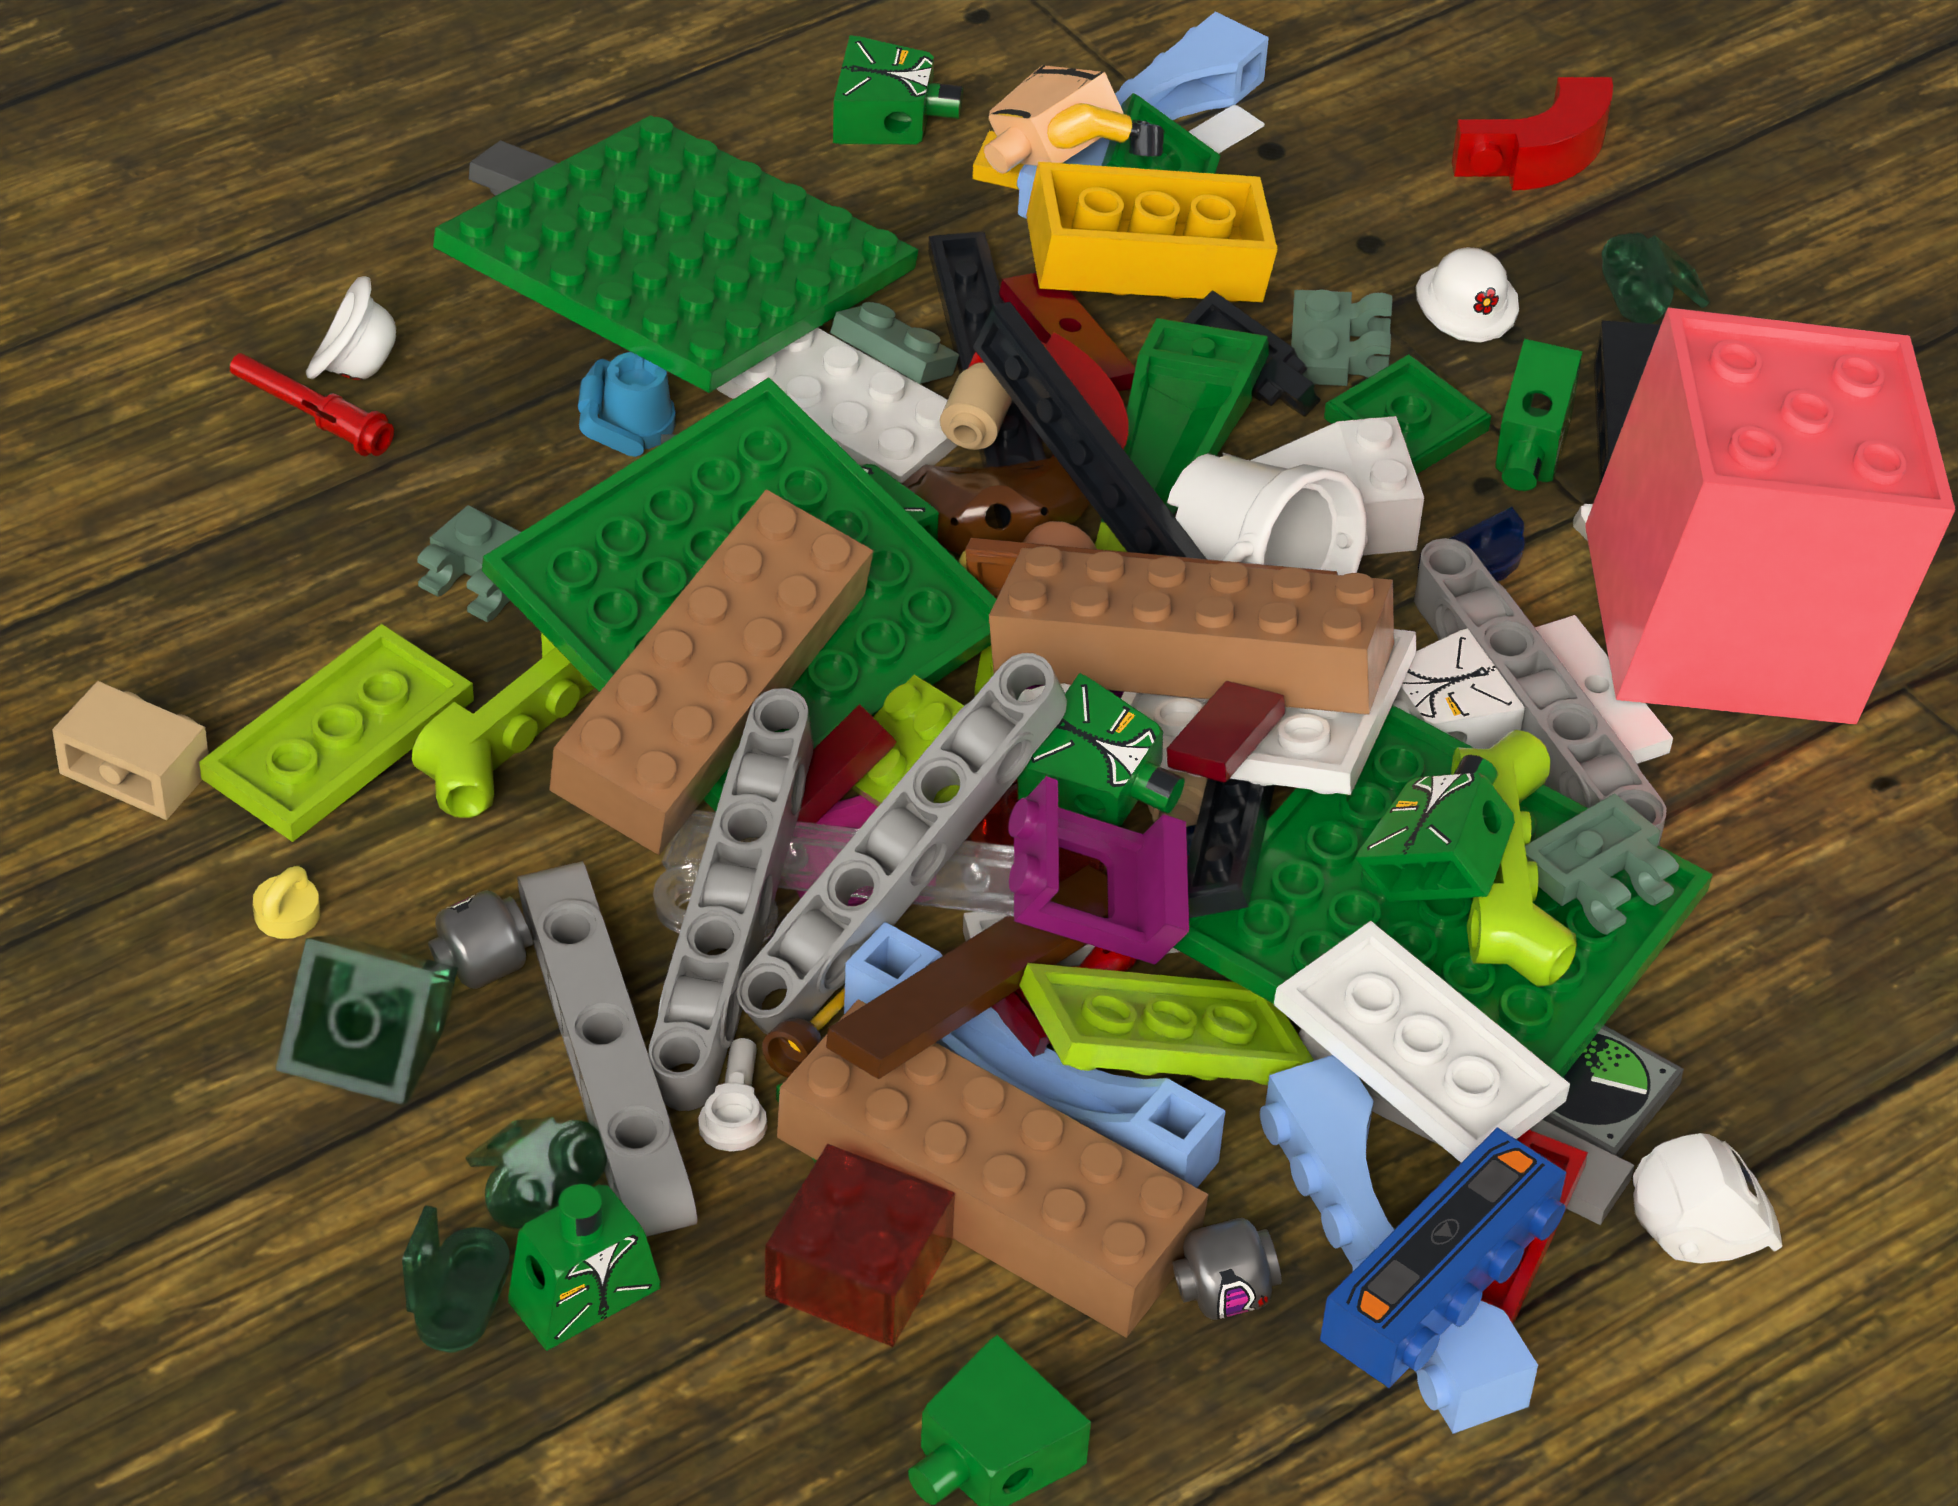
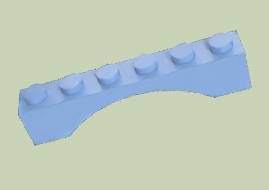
M1215 11L1197 27L1190 28L1184 37L1168 51L1158 54L1152 64L1135 78L1128 79L1115 95L1121 106L1132 93H1135L1171 120L1206 110L1236 105L1264 81L1269 37ZM1100 138L1063 163L1102 166L1110 140ZM1027 164L1022 167L1017 179V187L1019 189L1018 215L1027 219L1026 214L1037 166Z
M884 922L845 963L844 1014L858 999L866 1004L943 955L934 948ZM991 1007L936 1042L1196 1188L1219 1162L1225 1110L1168 1078L1139 1079L1113 1075L1097 1069L1090 1071L1079 1070L1069 1065H1063L1057 1053L1047 1047L1043 1054L1033 1057L1005 1025L999 1014Z
M1334 1055L1269 1075L1266 1103L1260 1109V1120L1269 1142L1272 1145L1279 1144L1288 1158L1291 1174L1298 1191L1303 1196L1310 1195L1321 1213L1322 1226L1328 1241L1334 1248H1342L1354 1271L1394 1231V1228L1388 1222L1373 1191L1366 1161V1144L1374 1101L1360 1078ZM1480 1301L1477 1309L1464 1325L1457 1327L1452 1323L1440 1335L1438 1346L1432 1357L1416 1373L1419 1389L1425 1403L1431 1410H1439L1452 1433H1456L1529 1407L1538 1364L1505 1311Z

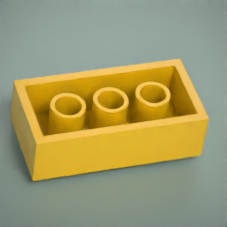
M1038 162L1026 217L1039 289L1102 292L1115 295L1166 296L1174 299H1204L1213 290L1229 302L1263 303L1278 249L1260 177Z

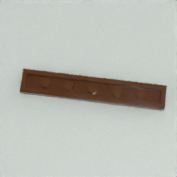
M1087 865L1059 883V891L1049 901L1099 917L1108 918L1107 875ZM1014 912L829 1027L826 1048L873 1077L880 1079L1019 989L1027 963L1056 965L1087 945V943L1015 922Z

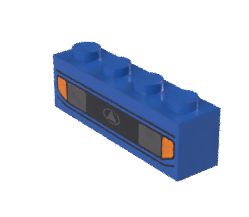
M1497 1127L1327 1297L1320 1341L1388 1388L1409 1368L1414 1371L1420 1370L1435 1352L1440 1335L1452 1323L1457 1327L1464 1325L1477 1309L1482 1298V1292L1494 1280L1503 1283L1513 1274L1523 1257L1524 1249L1535 1237L1541 1241L1545 1240L1556 1229L1565 1212V1205L1560 1202L1566 1171Z

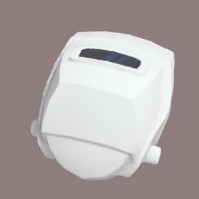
M1699 1133L1664 1142L1642 1158L1633 1174L1635 1214L1640 1224L1674 1260L1700 1264L1729 1261L1754 1253L1767 1246L1774 1252L1783 1247L1779 1223L1772 1204L1743 1159L1725 1141L1722 1142L1714 1136Z

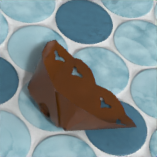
M1055 456L1049 459L1023 462L1010 466H990L982 469L972 467H940L925 464L902 483V485L908 488L917 483L923 475L927 474L920 485L913 486L909 490L939 512L937 541L945 549L960 555L965 551L971 538L1023 542L1025 537L1037 525L1049 521L1066 522L1072 525L1081 517L1090 504ZM1040 466V467H1038L1037 469H1034V470H1032V469H1023V468H1034V467ZM993 504L1006 506L1011 512L1010 523L1003 528L989 526L985 520L987 509ZM1042 507H1047L1048 513L1045 516L1041 514ZM955 517L958 520V525H952L950 522L951 518Z

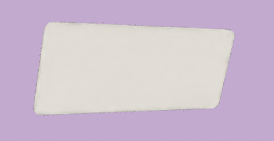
M1232 105L1188 132L1219 154L1261 129L1265 124L1238 105Z

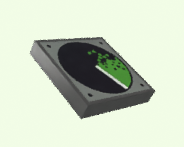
M1603 1025L1563 1077L1570 1083L1566 1102L1542 1120L1621 1158L1680 1085L1684 1069Z

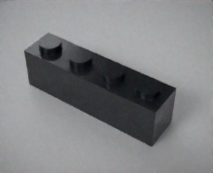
M1603 320L1601 322L1594 359L1599 487L1661 325Z

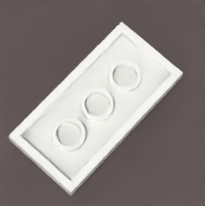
M819 328L814 329L717 388L721 393L734 399L769 377L860 466L864 464L876 465L901 484L925 464L934 466L958 446L946 437L940 426V416L947 403V399Z
M1372 921L1365 924L1276 988L1274 1006L1461 1163L1497 1127L1517 1139L1566 1102L1570 1083Z

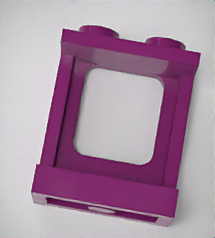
M1047 776L1026 798H1021L1015 804L1009 820V834L1014 837V863L1009 875V889L1011 892H1014L1015 922L1152 964L1159 962L1189 932L1186 821L1162 814L1144 834H1140L1058 807V780ZM1059 847L1098 859L1105 865L1108 880V918L1099 917L1049 901L1059 891Z

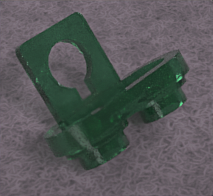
M1638 232L1618 234L1610 238L1603 247L1602 271L1620 313L1631 323L1651 324L1658 320L1672 302L1674 294L1673 284L1701 308L1710 304L1695 269L1657 236L1653 235L1648 239Z
M554 1117L516 1120L467 1155L465 1159L470 1167L499 1165L492 1171L486 1183V1206L490 1215L497 1223L509 1229L520 1230L525 1223L559 1206V1197L566 1188L576 1184L593 1185L601 1177L605 1169L607 1155L599 1131L590 1123L582 1120H566L557 1123Z
M425 1205L403 1254L402 1265L407 1312L414 1313L416 1332L427 1346L444 1352H458L472 1346L482 1337L509 1274L510 1254L507 1243L499 1234L480 1227L459 1230L451 1234L440 1247L437 1208Z

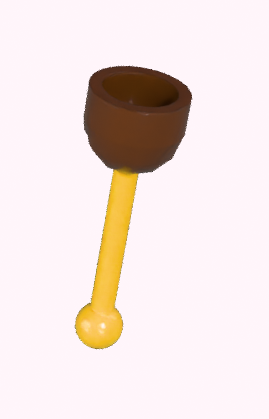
M845 987L810 1022L802 1018H789L779 1023L765 1036L762 1043V1051L767 1063L773 1070L788 1078L822 1040L819 1031L844 1007Z

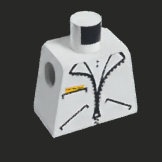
M1468 628L1416 651L1415 657L1392 704L1478 749H1489L1509 732L1521 730L1525 711L1521 701Z

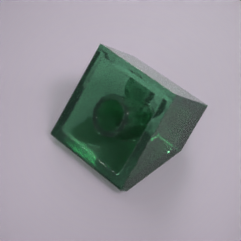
M334 934L306 938L275 1070L394 1103L407 1104L443 1033L458 967Z

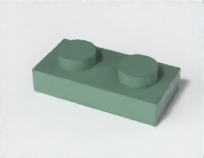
M865 302L862 306L836 312L830 331L836 337L919 384L953 375L959 357L958 353L940 344L938 335L926 329L908 326L895 318V312L892 309L879 303Z

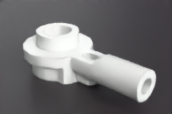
M739 1038L731 1043L725 1083L716 1086L715 1092L709 1096L698 1117L701 1137L707 1144L719 1150L730 1152L750 1148L764 1137L767 1130L766 1111L756 1098L754 1088L752 1087L757 1047L749 1039Z

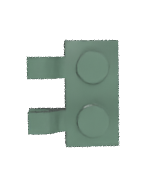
M1294 290L1291 347L1295 349L1298 358L1307 368L1302 375L1313 384L1347 386L1348 374L1362 375L1369 378L1388 367L1389 356H1374V354L1390 355L1391 319L1376 318L1374 316L1386 317L1392 315L1391 295L1372 293L1363 297L1359 302L1351 304L1352 292ZM1350 336L1360 337L1356 341L1350 342Z
M467 505L430 537V545L418 556V563L430 569L418 581V587L439 597L445 594L461 575L466 573L471 576L467 582V589L479 594L467 606V612L486 622L493 620L510 600L482 572L483 556L521 532Z
M1615 793L1525 845L1527 861H1536L1538 866V886L1561 906L1577 898L1582 904L1584 913L1592 926L1606 935L1626 923L1627 917L1616 908L1631 899V893L1627 887L1619 880L1611 878V876L1625 869L1637 894L1645 902L1655 906L1673 895L1674 888L1663 879L1677 872L1679 864L1669 853L1657 848L1660 830Z

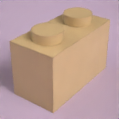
M97 681L52 729L60 774L167 820L202 781L199 761L208 755L205 727L197 724L188 716L176 715L148 703L132 692H123Z

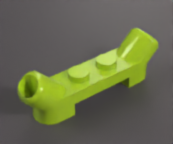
M542 633L541 660L475 713H471L456 702H453L434 717L417 737L412 750L413 765L435 780L436 799L439 808L446 814L458 818H471L486 812L493 804V771L513 754L524 751L532 743L535 736L556 719L567 716L575 708L577 702L595 688Z
M1513 730L1489 749L1457 747L1453 755L1451 775L1454 774L1460 761L1466 755L1480 756L1494 765L1498 776L1493 786L1513 812L1515 821L1488 896L1473 897L1467 922L1470 956L1474 964H1508L1534 985L1542 987L1554 984L1570 967L1576 953V934L1533 903L1538 891V866L1536 861H1527L1525 845L1531 841V816L1528 811H1520L1519 803L1545 783L1550 773V756L1545 744L1533 734L1521 730Z

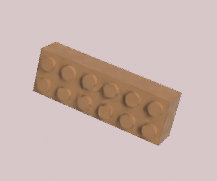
M766 489L556 744L553 750L549 790L660 855L730 766L734 752L739 748L749 711L755 699L762 693L772 689L786 688L790 690L865 595L874 550Z
M1040 546L1033 549L1021 548L989 614L993 672L995 674L1000 666L1012 656L1021 653H1034L1045 658L1051 665L1060 684L1071 685L1077 675L1081 673L1107 690L1210 699L1225 681H1230L1284 695L1285 707L1369 715L1394 646L1393 580L1371 578L1362 573H1349L1345 575L1310 573L1295 567L1275 570L1245 567L1236 562L1206 564L1183 562L1175 557H1160L1157 559L1125 557L1109 551L1090 554L1060 551L1050 546Z
M858 999L840 1020L866 1005V1003ZM826 1035L780 1086L777 1138L819 1161V1157L823 1160L825 1158L852 1173V1176L856 1177L855 1183L1125 1338L1129 1336L1175 1277L1173 1261L1185 1258L1183 1246L1187 1234L1193 1230L1203 1228L1209 1194L938 1043H934L882 1078L877 1079L827 1049Z

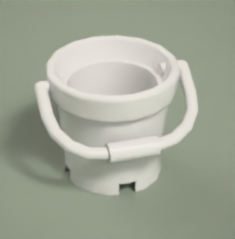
M1207 453L1197 457L1182 471L1170 491L1167 504L1178 507L1175 518L1208 560L1337 571L1338 575L1357 573L1364 548L1368 543V536L1366 534L1367 514L1360 490L1343 472L1307 464L1287 469L1245 460L1231 454L1222 453L1223 456L1218 457Z

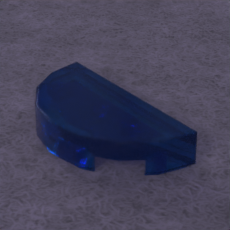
M1510 507L1449 539L1458 540L1471 548L1492 577L1498 582L1504 580L1519 566L1525 548L1524 522L1513 507Z

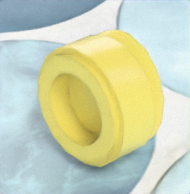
M293 866L287 868L280 875L269 878L260 884L253 894L254 920L261 931L268 936L279 939L295 938L313 929L320 919L319 893L315 885L308 880L305 869L300 866Z

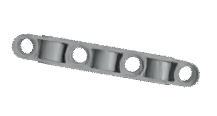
M1444 538L1433 540L1426 544L1422 549L1414 598L1416 607L1434 630L1439 640L1468 628L1525 707L1521 731L1531 733L1545 744L1550 756V773L1544 785L1587 808L1594 806L1615 793L1660 830L1658 845H1660L1667 809L1663 800L1642 774L1631 753L1510 594L1500 583L1496 582L1477 555L1465 543Z
M1021 653L1012 656L1000 666L973 700L967 703L953 717L783 919L770 941L743 971L737 984V999L739 1005L763 1033L768 1034L779 1023L789 1018H802L806 1021L812 1019L833 992L845 983V963L884 922L894 926L1022 773L1034 752L1060 723L1066 712L1067 699L1053 668L1045 658L1034 653ZM1033 685L1045 686L1041 695L1036 699L1028 702L1018 701L1020 694L1027 687ZM949 785L960 786L958 793L950 801L933 803L937 792ZM865 886L874 887L871 897L864 904L848 906V900L857 889ZM777 989H787L786 997L779 1006L770 1010H762V1003L769 993Z
M786 688L772 689L762 693L755 699L750 708L739 748L734 752L663 986L658 1018L649 1044L648 1056L664 1104L678 1111H691L702 1107L709 1096L715 1092L727 1049L733 1042L743 1009L739 1005L736 995L738 980L743 971L759 954L801 809L806 776L813 756L814 742L809 710L805 699L797 692ZM780 729H790L785 732H774ZM748 837H759V839L752 842H741V840ZM717 948L728 949L719 955H707L709 951ZM683 1063L695 1065L690 1070L684 1072L670 1071L675 1066Z
M583 861L518 876L519 894L526 923L533 940L542 975L609 1187L640 1223L646 1237L696 1225V1207L688 1175Z

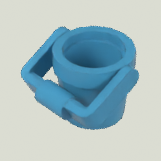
M626 352L618 355L611 362L604 359L597 360L582 379L578 400V410L581 413L579 429L586 437L628 456L637 457L643 453L644 449L661 445V434L673 433L675 428L674 403L670 399L667 371L632 352Z

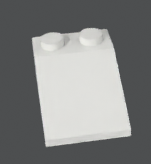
M1396 416L1338 421L1250 460L1287 469L1307 464L1345 473L1360 490L1367 514L1366 534L1368 536V543L1362 555L1415 551L1417 549L1424 495Z

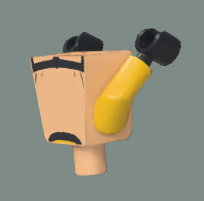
M1042 65L990 110L989 121L997 137L984 147V153L989 164L997 172L1004 174L1019 163L1035 166L1038 165V162L1063 163L1100 138L1123 143L1130 137L1129 153L1140 156H1161L1163 153L1164 130L1161 126L1150 124L1147 121H1132L1129 115H1125L1105 72Z

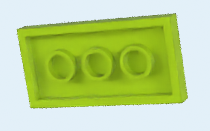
M380 624L200 760L201 779L294 842L412 750L423 728L449 705L456 702L465 708L474 701L473 683L388 627Z
M1027 963L1019 984L1062 1064L1079 1070L1090 1071L1096 1068L1131 1070L1146 1076L1168 1073L1192 1075L1209 1081L1216 1080L1217 1078L1252 1080L1262 1085H1268L1269 1075L1314 1061L1283 1012L1274 1006L1273 1003L1232 981Z

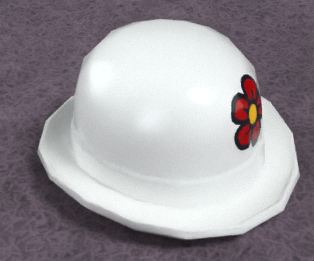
M1466 247L1452 251L1443 257L1438 267H1434L1422 274L1415 287L1417 301L1425 316L1441 332L1457 340L1481 343L1500 338L1514 326L1519 313L1518 294L1507 280L1506 270L1496 257L1479 248Z
M358 277L350 286L325 338L306 370L307 378L314 379L324 370L353 380L368 379L381 368L395 343L396 325L388 311L370 297L371 279L369 277Z

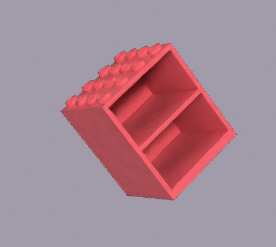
M1667 308L1585 524L1616 700L1857 725L1956 510L1910 336Z

